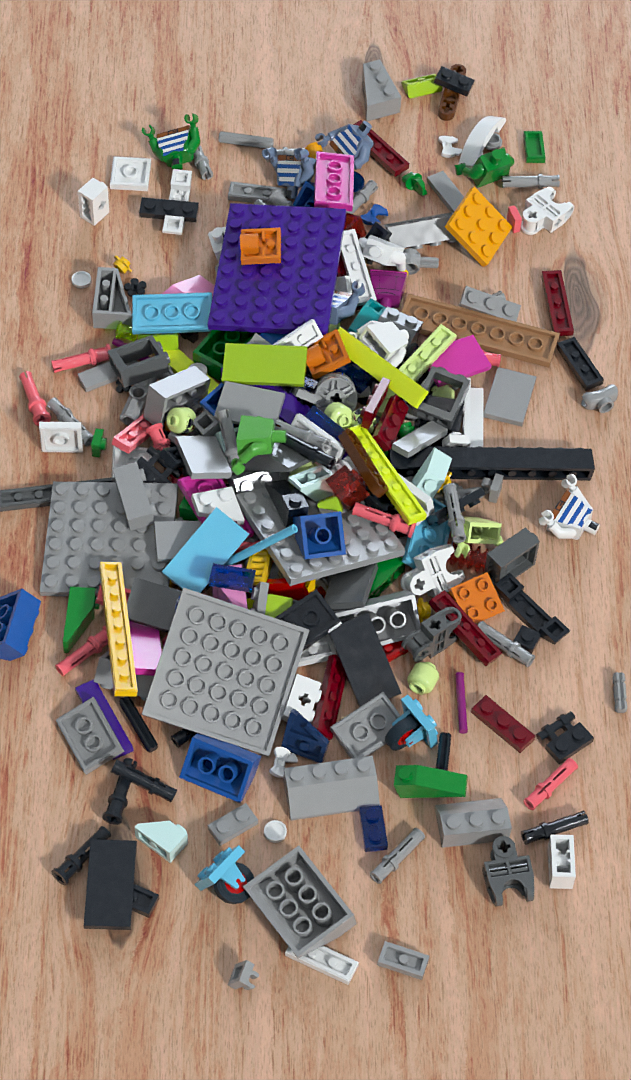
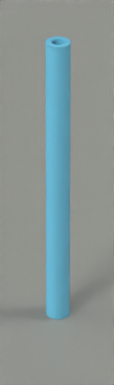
M293 524L231 556L224 566L234 565L298 532L297 526Z

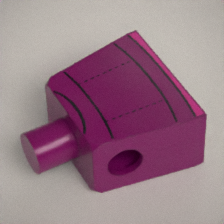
M370 269V280L377 299L376 301L386 308H399L406 288L407 272Z

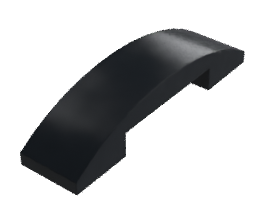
M508 573L494 585L496 591L512 612L529 628L542 633L541 637L555 645L570 632L556 616L551 618L523 591L524 586L511 573Z

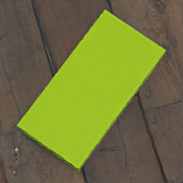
M225 343L222 384H225V381L244 385L304 387L307 346Z

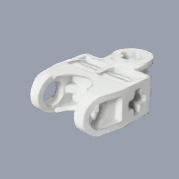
M552 187L544 188L526 199L521 230L528 235H534L543 228L552 233L570 218L575 206L571 202L561 204L553 202L556 191Z
M440 545L415 556L413 560L417 568L402 576V589L409 590L415 595H423L427 592L428 596L435 597L442 591L449 592L448 589L460 584L465 578L463 570L450 573L446 569V562L455 551L453 545Z

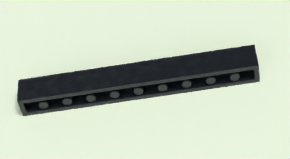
M435 446V448L452 458L448 472L452 473L450 479H483L486 477L493 480L495 474L504 475L503 480L567 479V475L574 474L577 480L591 481L595 470L592 449ZM426 447L409 458L391 448L388 450L387 459L398 474L404 478L414 477L434 447Z

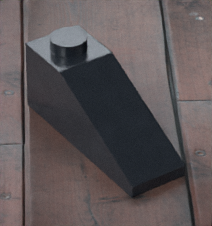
M285 479L265 482V488L285 528L294 524L293 517L308 515L309 505L301 491Z

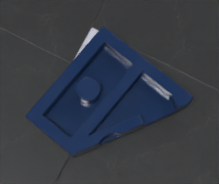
M292 709L281 747L287 748L296 755L323 763L329 740L296 709Z

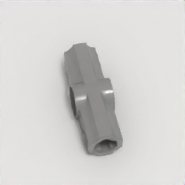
M158 376L136 383L130 388L128 400L120 415V421L125 425L129 426L141 416L145 409L149 385L156 382Z

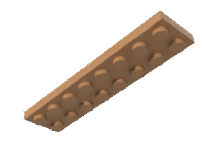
M408 294L401 313L423 321L420 334L430 336L442 324L457 335L455 340L474 335L484 351L548 368L550 367L560 333L412 294Z

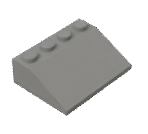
M297 846L243 886L297 958L339 938L357 924L354 914L300 846Z

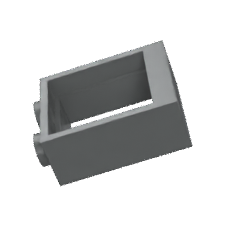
M152 335L107 351L110 366L124 388L169 372L168 363H170L168 353L166 351L163 352L161 343L159 341L156 342ZM151 354L155 355L154 357L137 362L135 364L129 366L125 365L126 363L149 356Z
M432 366L423 388L428 391L433 379H437L460 388V392L450 413L422 401L418 409L413 407V416L429 422L434 421L451 430L468 393L470 380L461 374L455 375L450 373L445 368Z
M525 527L487 553L484 573L488 572L493 585L508 573H511L516 578L535 565L540 543L538 537Z

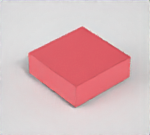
M515 205L508 207L507 221L512 226L513 233L520 232L522 218Z

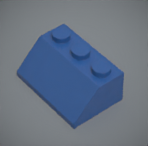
M22 588L0 597V659L12 661L26 654L30 636L34 631L33 626L39 614L41 601Z
M197 733L192 737L179 778L241 803L255 777L261 756L239 746Z

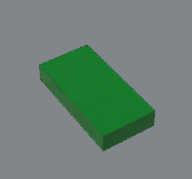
M524 131L526 163H545L546 157L542 131Z

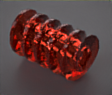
M452 541L451 544L453 545L454 550H456L457 544H455V542ZM470 543V550L466 558H464L462 553L459 558L454 555V552L450 555L451 566H454L458 561L459 568H462L466 563L467 570H471L474 566L475 572L478 573L483 568L484 574L489 548H486L482 553L481 546L473 550V544Z

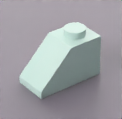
M434 447L412 479V484L433 499L445 481L452 458Z
M323 465L315 466L288 477L289 482L316 502L333 495L335 474Z
M171 821L140 823L135 826V837L169 863L188 844L187 831L181 825H175Z

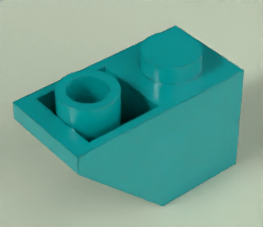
M370 298L347 331L356 333L358 332L357 329L369 321H378L386 307Z

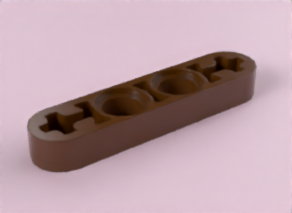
M461 64L451 66L450 70L466 76L465 66ZM444 88L438 110V116L441 120L449 121L454 118L461 94ZM453 97L455 100L449 101L446 98Z
M346 428L338 435L341 444L370 491L376 497H382L388 491L387 484L356 434Z

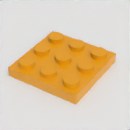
M475 186L469 189L444 226L482 267L489 264L512 229L510 223Z

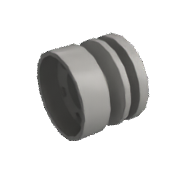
M330 372L322 376L314 388V394L318 397L315 403L317 410L324 415L326 407L334 402L331 396H335V393H338L341 399H337L336 402L343 403L353 412L357 405V391L353 381L347 375L340 372Z

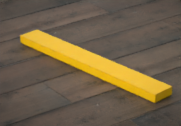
M100 562L99 570L114 696L137 697L138 690L122 563Z

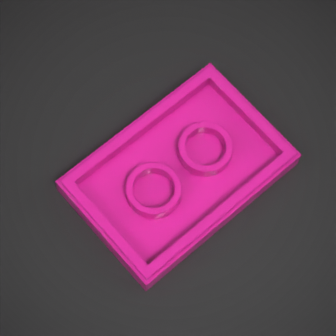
M474 335L455 340L427 370L430 372L432 366L442 367L455 375L461 374L468 378L490 370L492 365ZM433 379L437 387L447 385V383Z

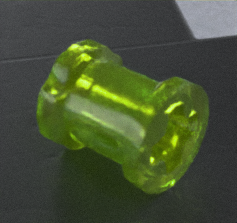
M119 321L115 338H124L131 340V342L136 341L138 334L132 333V326L125 325L122 321Z

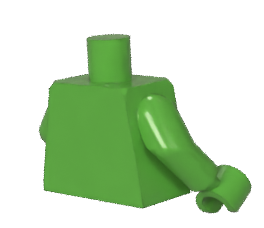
M241 415L236 438L239 459L234 458L231 461V470L236 475H240L245 470L243 463H248L257 455L271 454L274 443H286V430H275L273 419Z

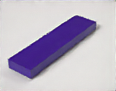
M93 679L75 687V691L82 703L92 697L96 699L123 747L124 752L113 758V760L133 752L134 749L98 683L94 682Z

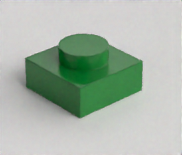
M96 428L91 443L92 457L100 458L102 450H106L107 438H104V429Z

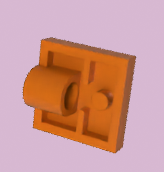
M281 228L241 229V265L281 263Z
M337 329L323 335L321 339L307 347L306 364L314 380L351 362Z
M488 572L448 589L452 599L475 624L505 611Z

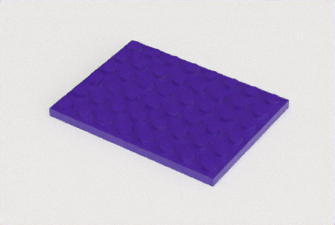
M230 203L207 324L208 330L289 334L304 323L314 319L322 335L329 332L346 221V209ZM281 228V263L241 265V229Z

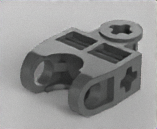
M447 607L423 621L419 630L409 634L403 640L401 646L413 655L415 662H420L427 656L431 659L458 639L456 634L452 637H449V635L460 624L461 612L454 607ZM453 613L458 618L454 621H449L446 619V615Z
M506 836L496 838L490 853L491 861L484 862L482 869L486 889L494 906L503 905L502 893L508 888L517 889L525 897L526 902L533 901L534 873L529 855L518 857L515 843L511 838Z

